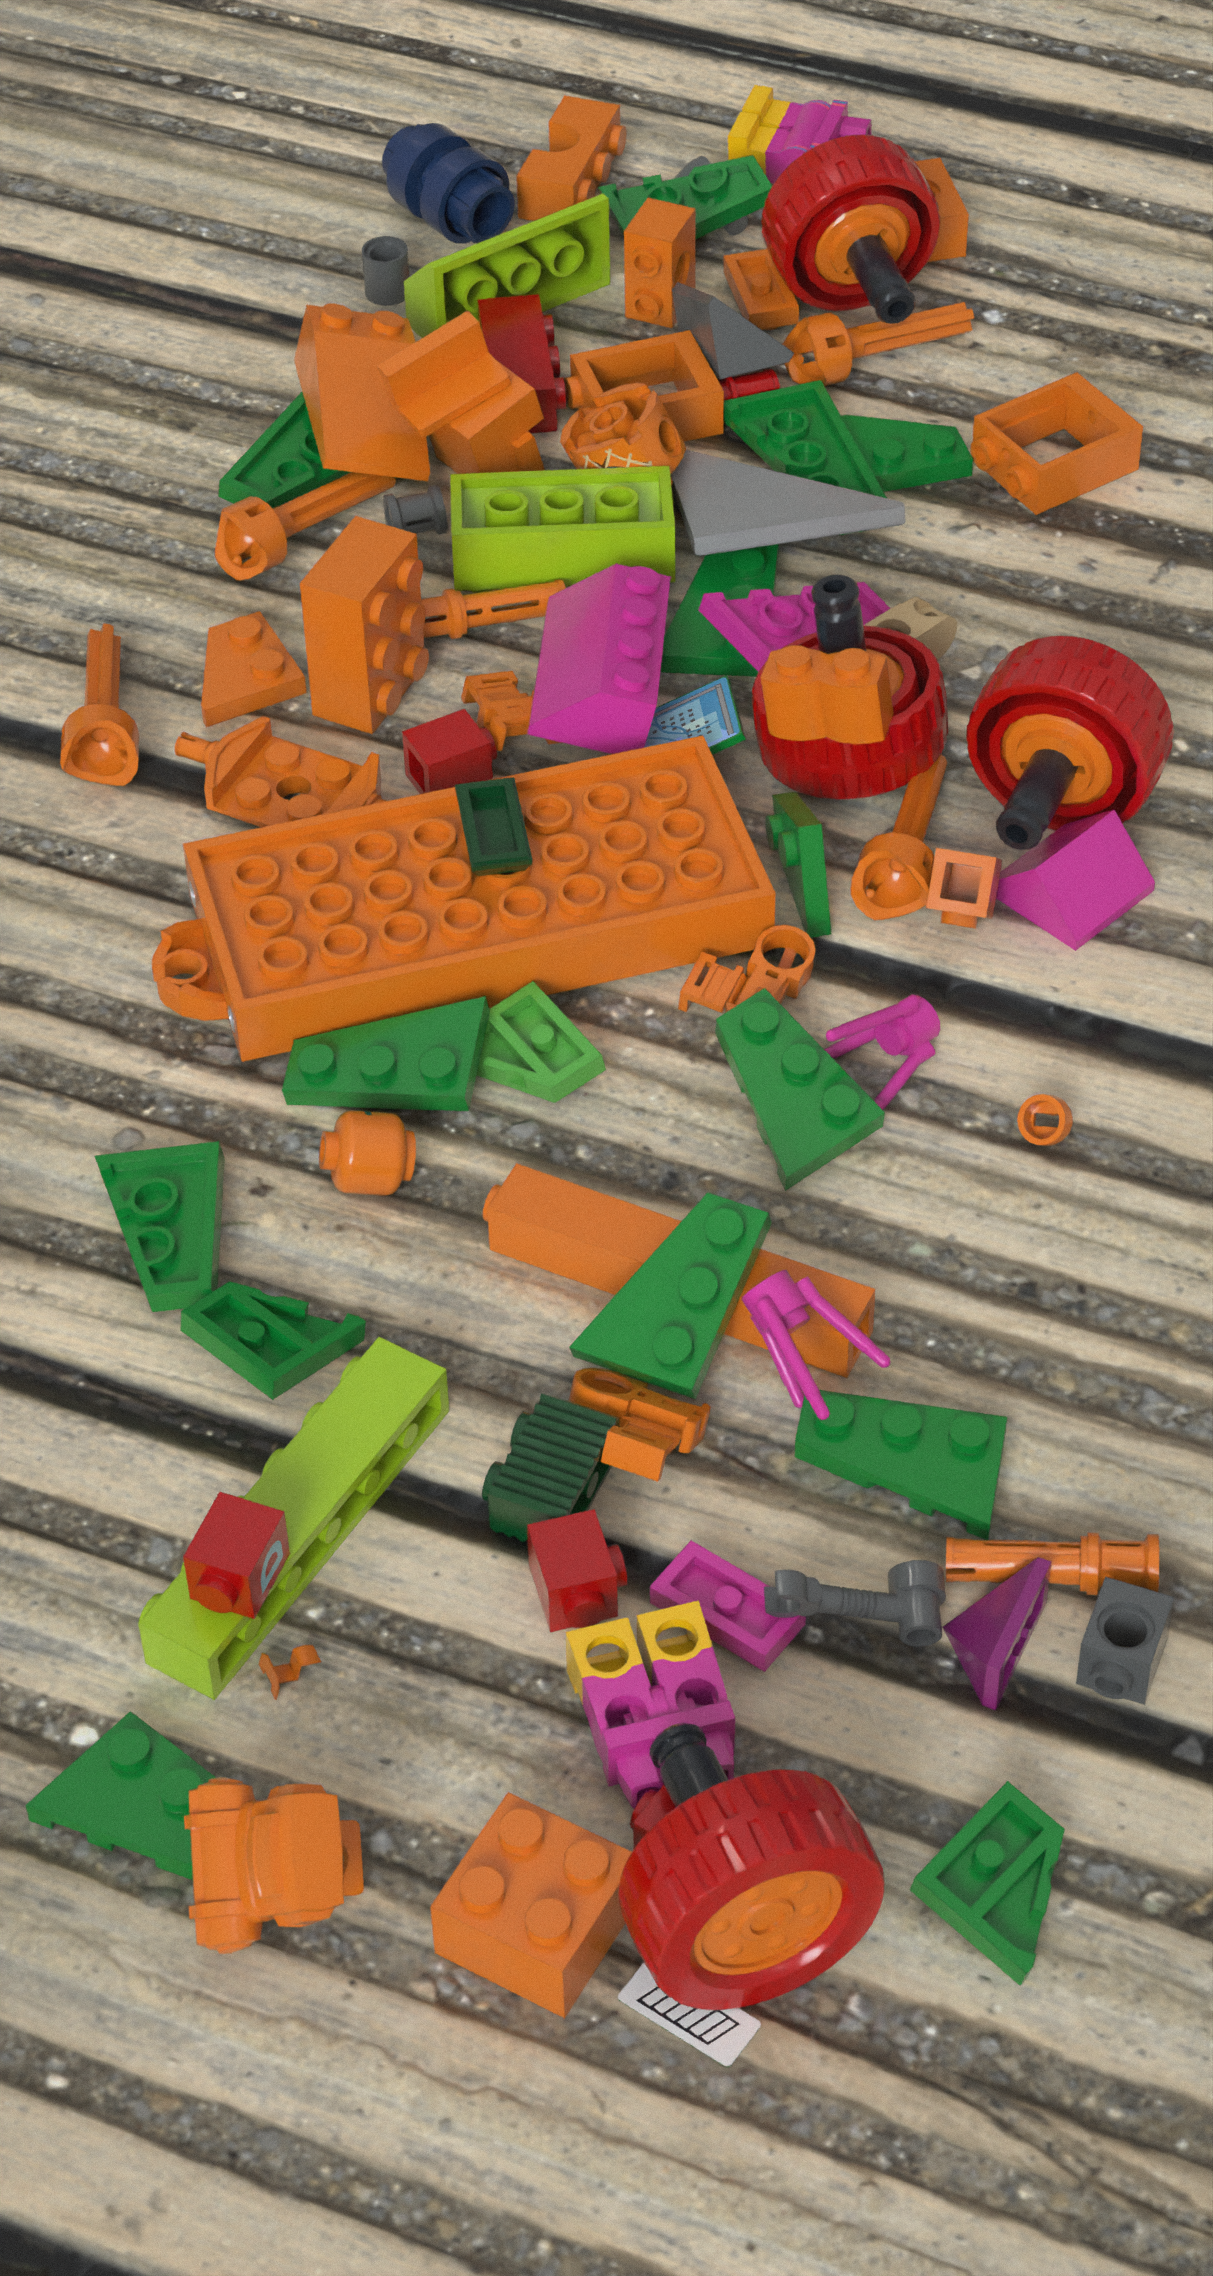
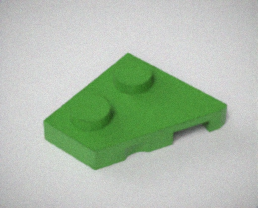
M534 981L489 1009L490 1013L477 1076L556 1103L606 1070L602 1054Z

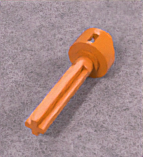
M965 302L912 313L899 323L888 324L877 321L846 328L840 318L831 312L805 317L796 324L782 343V345L794 352L791 360L784 364L789 377L798 384L821 380L823 385L827 386L844 382L850 374L852 359L969 333L973 330L970 320L974 319V313L972 308H966ZM813 353L815 361L803 364V354Z
M351 472L273 509L259 497L249 496L222 509L214 557L222 569L235 580L250 579L284 561L287 555L286 538L394 487L396 479L389 476ZM251 557L249 560L242 564L243 559Z
M103 623L101 631L90 629L88 632L84 706L71 713L62 725L60 765L65 773L83 780L105 785L125 786L131 782L138 770L139 730L135 720L126 711L119 708L121 637L114 635V626Z
M940 754L938 760L931 768L924 773L913 776L908 782L893 831L872 838L864 845L859 855L851 880V896L856 907L873 920L900 917L915 912L927 904L935 856L923 841L948 763L942 754Z

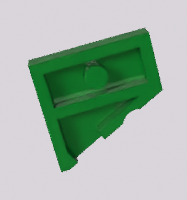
M856 415L841 416L883 492L972 476L973 458L956 427Z
M795 791L772 795L774 814L767 815L765 819L767 840L771 851L777 850L804 931L810 938L832 935L822 824Z
M229 1281L181 1311L180 1331L270 1399L274 1400L363 1342L365 1339L366 1321L357 1315L349 1313L346 1314L342 1324L308 1315L309 1302L286 1296H269L260 1289Z
M1007 1781L916 1875L910 1891L1021 1986L1028 1978L1034 1966L1036 1957L1034 1952L1041 1922L1046 1913L1052 1887L1050 1883L1053 1869L1058 1861L1065 1829Z

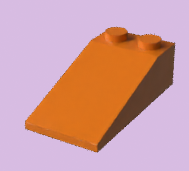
M333 303L326 304L323 307L306 305L294 363L324 469L428 481L430 465L427 437H420L392 406L377 365L416 342L408 318H402L400 315L390 311H377L374 314L351 311L343 305Z

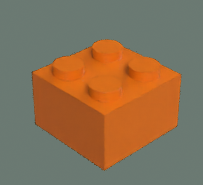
M508 1792L430 1906L435 1954L566 2018L626 1924L619 1905L618 1894L620 1877L632 1851Z

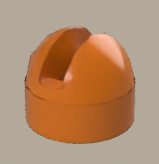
M1046 1094L1034 1095L1028 1098L1020 1107L1017 1118L1018 1128L1022 1136L1032 1144L1055 1145L1064 1140L1071 1132L1073 1125L1072 1110L1064 1100L1057 1096ZM1036 1113L1059 1116L1058 1127L1035 1126Z

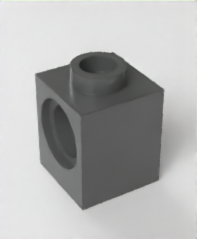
M1105 1577L1081 1642L1076 1684L1093 1689L1098 1694L1110 1699H1127L1145 1705L1168 1639L1174 1597ZM1117 1645H1125L1130 1648L1119 1647Z

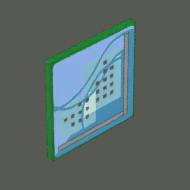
M725 675L656 707L645 747L703 735L713 755L746 740L728 676Z

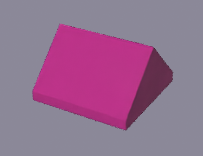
M1111 810L1064 824L1036 847L1030 849L1000 872L996 899L1076 951L1152 893L1155 881L1116 811Z

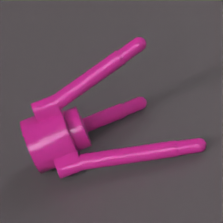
M911 994L897 1004L828 1030L826 1032V1039L828 1041L842 1040L824 1050L834 1059L876 1039L880 1047L889 1055H908L905 1062L874 1099V1102L883 1110L919 1065L935 1055V1049L929 1041L939 1035L941 1030L940 1020L932 1005L925 998Z
M787 1270L779 1271L753 1287L741 1299L752 1315L750 1318L767 1345L793 1404L797 1408H802L805 1395L820 1420H825L829 1417V1409L790 1334L810 1320L809 1315L804 1309L805 1307L810 1305L880 1367L887 1368L891 1363L890 1358L870 1338L820 1295L808 1276L795 1283Z

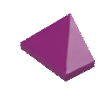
M1037 1557L943 1626L982 1706L996 1710L1047 1603L1051 1561Z

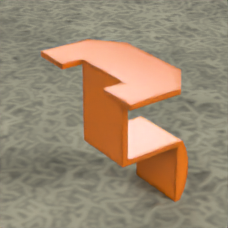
M303 1645L292 1650L288 1664L273 1666L268 1654L261 1653L259 1666L263 1674L266 1672L272 1685L271 1692L274 1699L277 1700L280 1689L279 1684L298 1680L302 1666L320 1663L321 1660L314 1645Z

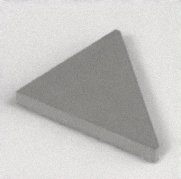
M686 450L683 459L675 471L670 474L673 480L671 488L695 555L698 556L905 524V506L903 502Z

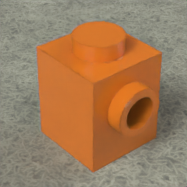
M936 848L926 908L942 911L940 923L976 929L978 917L993 919L1002 859Z

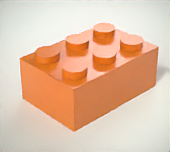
M355 516L300 582L313 716L373 735L387 715L391 716L396 712L402 696L411 684L423 677L428 666L429 652L424 648L423 626L426 619V608L421 604L420 582L423 574V563L418 559L417 534Z

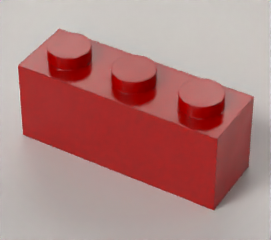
M539 294L477 299L478 321L489 353L498 362L535 389L544 419L528 430V432L531 434L556 432L557 410L566 409L564 378L560 377L558 346H554L555 337L552 314L543 315Z

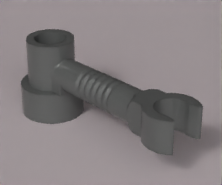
M911 1560L892 1567L888 1572L889 1593L820 1584L816 1578L806 1577L805 1574L795 1570L775 1571L776 1587H764L765 1612L774 1617L811 1616L818 1612L899 1623L900 1640L910 1646H928L942 1638L940 1606L946 1600L944 1571L940 1565L931 1561Z

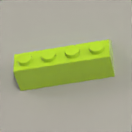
M600 194L426 264L404 281L406 318L409 319L411 329L423 338L467 310L478 320L477 299L539 294L542 312L610 285L609 198L604 194Z
M669 466L450 474L451 536L455 591L481 593L509 587L554 582L557 579H562L565 586L570 587L614 564L628 567H647L658 574L671 576L670 583H676L675 520Z

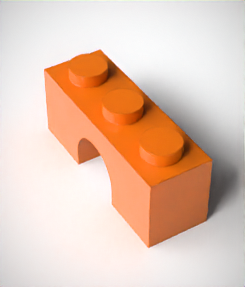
M564 95L549 120L550 152L532 149L516 176L519 219L535 221L595 197L600 182L605 183L609 177L611 163L615 156H621L625 148L627 131L625 126L620 125V105Z

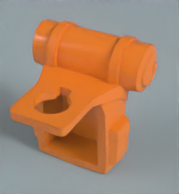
M226 1777L209 1779L208 1783L200 1784L197 1788L188 1790L189 1815L184 1816L185 1829L190 1830L194 1905L189 1906V1920H195L197 1946L206 1947L208 1950H216L220 1954H232V1952L252 1946L253 1942L261 1939L263 1922L275 1919L279 1927L307 1926L329 1919L334 1908L344 1904V1897L360 1895L363 1892L360 1825L356 1820H340L337 1795L327 1794L322 1785L286 1784L284 1786H277L270 1790L267 1800L263 1801L255 1800L252 1786L243 1784L240 1780Z

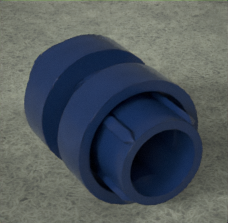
M439 123L407 126L394 134L387 143L382 157V168L387 176L388 192L395 202L420 219H424L431 228L449 241L457 244L480 243L500 235L506 229L514 213L515 200L510 191L508 174L501 164L481 150L471 147L465 139Z

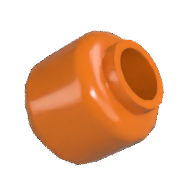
M346 1111L338 1117L333 1132H322L319 1146L320 1169L331 1171L332 1181L339 1192L387 1196L395 1193L402 1181H410L413 1176L416 1158L415 1134L413 1131L405 1130L401 1118L396 1114Z

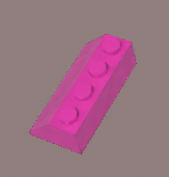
M614 564L549 596L527 735L609 754L645 747L657 706L671 576L658 574L654 570L643 566L628 567Z

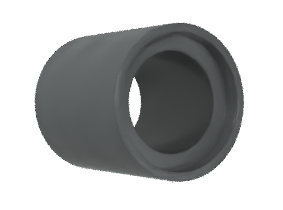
M380 236L370 239L362 247L366 298L374 304L384 306L395 305L405 301L404 281L409 278L408 247L406 243L392 236Z

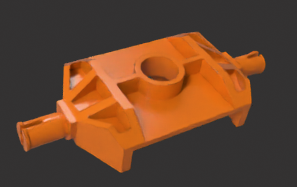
M264 716L223 736L220 741L210 742L182 732L181 737L179 736L175 743L176 756L205 764L204 791L207 809L259 827L387 801L381 797L379 754L371 752L367 757V761L362 766L272 736L270 718ZM295 793H299V794H300V795L294 796V797L291 798L290 800L283 798V797H285V796H287V795H289V794H295Z

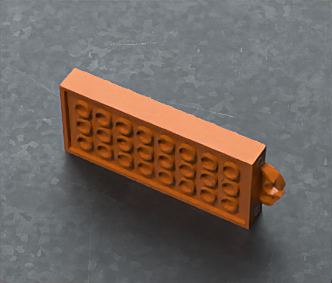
M702 735L496 778H515L532 856V865L524 871L478 876L472 872L455 787L183 843L189 894L197 919L177 922L160 931L162 940L152 957V971L154 982H157L159 999L165 1006L176 1013L202 1021L228 1019L241 1062L290 1052L293 1041L296 1039L486 996L488 1006L491 1008L532 981L546 995L696 963L702 951L717 958L752 951L755 949L758 936L764 930L775 926L776 893L707 742ZM179 974L195 975L188 979L172 978Z

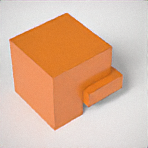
M500 362L498 363L508 372L511 384L429 435L436 457L457 474L545 470L535 437L528 432V430L544 419L535 389Z

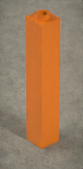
M518 1163L515 1164L502 1185L496 1184L492 1187L483 1207V1219L488 1222L489 1247L491 1251L614 1295L620 1291L681 1222L678 1219ZM760 1249L724 1333L725 1335L768 1350L762 1335L750 1318L752 1315L741 1299L763 1280L779 1271L787 1270L795 1283L808 1276L820 1295L870 1338L874 1327L876 1289ZM808 1305L804 1309L809 1315L810 1320L790 1334L802 1359L806 1364L848 1378L862 1351Z

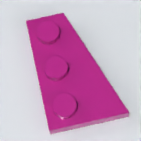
M857 582L859 587L857 599L861 605L863 625L891 608L865 582ZM803 586L800 595L773 596L770 589L750 590L748 598L726 600L722 592L704 593L699 607V611L758 672L767 661L771 651L779 650L801 637L816 632L814 617L816 604L813 602L811 594L813 586Z

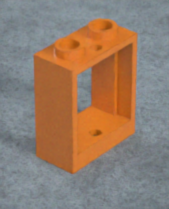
M690 330L570 354L571 376L564 378L566 400L570 409L577 408L579 410L581 408L586 416L596 409L592 399L605 391L626 384L642 383L653 386L673 381L678 392L659 395L658 397L683 442L723 434L724 390Z
M1075 372L974 416L973 440L970 450L973 461L979 469L988 473L1013 498L1018 499L1030 511L1038 515L1139 470L1143 426L1078 372ZM1063 429L1084 445L1042 465L1022 449L1024 446Z

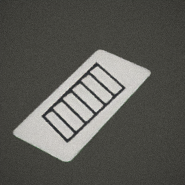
M645 1963L640 1966L618 1994L619 2001L725 2067H730L761 2027L759 2020L739 2008L705 2010L688 2007L676 2002L659 1989Z

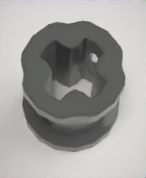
M438 485L429 486L426 493L395 498L392 493L383 496L386 525L415 534L435 530L438 535L446 533L448 529L447 515L442 493Z

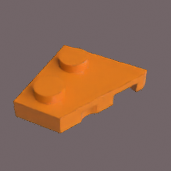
M260 611L208 628L201 700L203 723L206 727L307 693L305 675Z

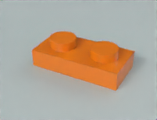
M767 249L724 255L723 273L739 310L745 319L761 330H774L781 326L799 323V305L796 298L775 268Z

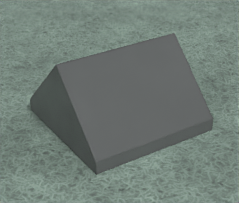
M679 282L674 286L672 295L678 332L691 331L716 378L724 379L788 363L791 360L794 352L716 297Z

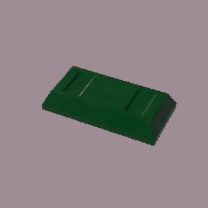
M515 778L455 785L472 872L478 876L524 871L531 866L532 856Z

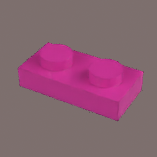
M692 1540L650 1585V1603L659 1609L699 1600L710 1639L764 1672L806 1624V1616L798 1615L789 1618H779L765 1612L764 1587L770 1586Z

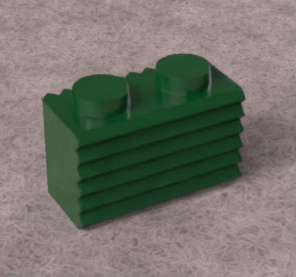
M541 1393L539 1403L535 1404L533 1413L523 1411L519 1415L511 1435L510 1447L512 1450L511 1453L507 1454L505 1463L495 1461L485 1477L482 1499L488 1502L490 1528L495 1533L503 1531L508 1537L516 1536L523 1542L528 1540V1524L588 1511L612 1467L602 1463L601 1457L607 1431L613 1425L620 1427L619 1417L547 1393Z

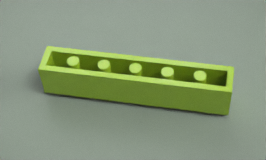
M381 1337L375 1340L362 1357L357 1356L353 1358L346 1366L338 1386L324 1402H317L310 1408L304 1418L301 1430L285 1449L279 1448L272 1453L264 1466L262 1476L245 1496H238L285 1511L290 1555L256 1618L252 1619L233 1612L217 1613L207 1609L198 1601L190 1599L183 1562L179 1575L163 1594L157 1593L149 1599L140 1615L138 1626L145 1664L215 1700L448 1414L449 1397L446 1369Z

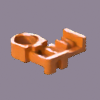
M513 671L466 676L461 700L464 704L477 702L479 705L476 724L479 728L486 727L489 730L497 751H502L505 737L525 735L528 732L534 690L531 696H528L527 693H520L516 688L518 679ZM545 739L548 745L562 743Z
M777 925L764 930L756 940L755 949L748 961L746 975L743 973L744 967L737 965L735 970L716 964V956L702 951L680 991L678 1009L687 1013L691 1003L695 1002L720 1013L725 1009L726 1013L764 988L780 1004L785 996L797 999L802 987L811 978L816 952L813 940L806 932L794 926ZM785 948L777 967L770 964L763 956L765 952L771 949ZM798 953L805 962L795 968H791Z
M584 1368L576 1371L568 1401L619 1417L620 1427L613 1425L607 1431L601 1457L602 1463L658 1482L662 1477L666 1456L679 1443L678 1452L690 1453L704 1439L711 1410L709 1404L704 1402L701 1406L664 1396L647 1389L648 1383L608 1369Z

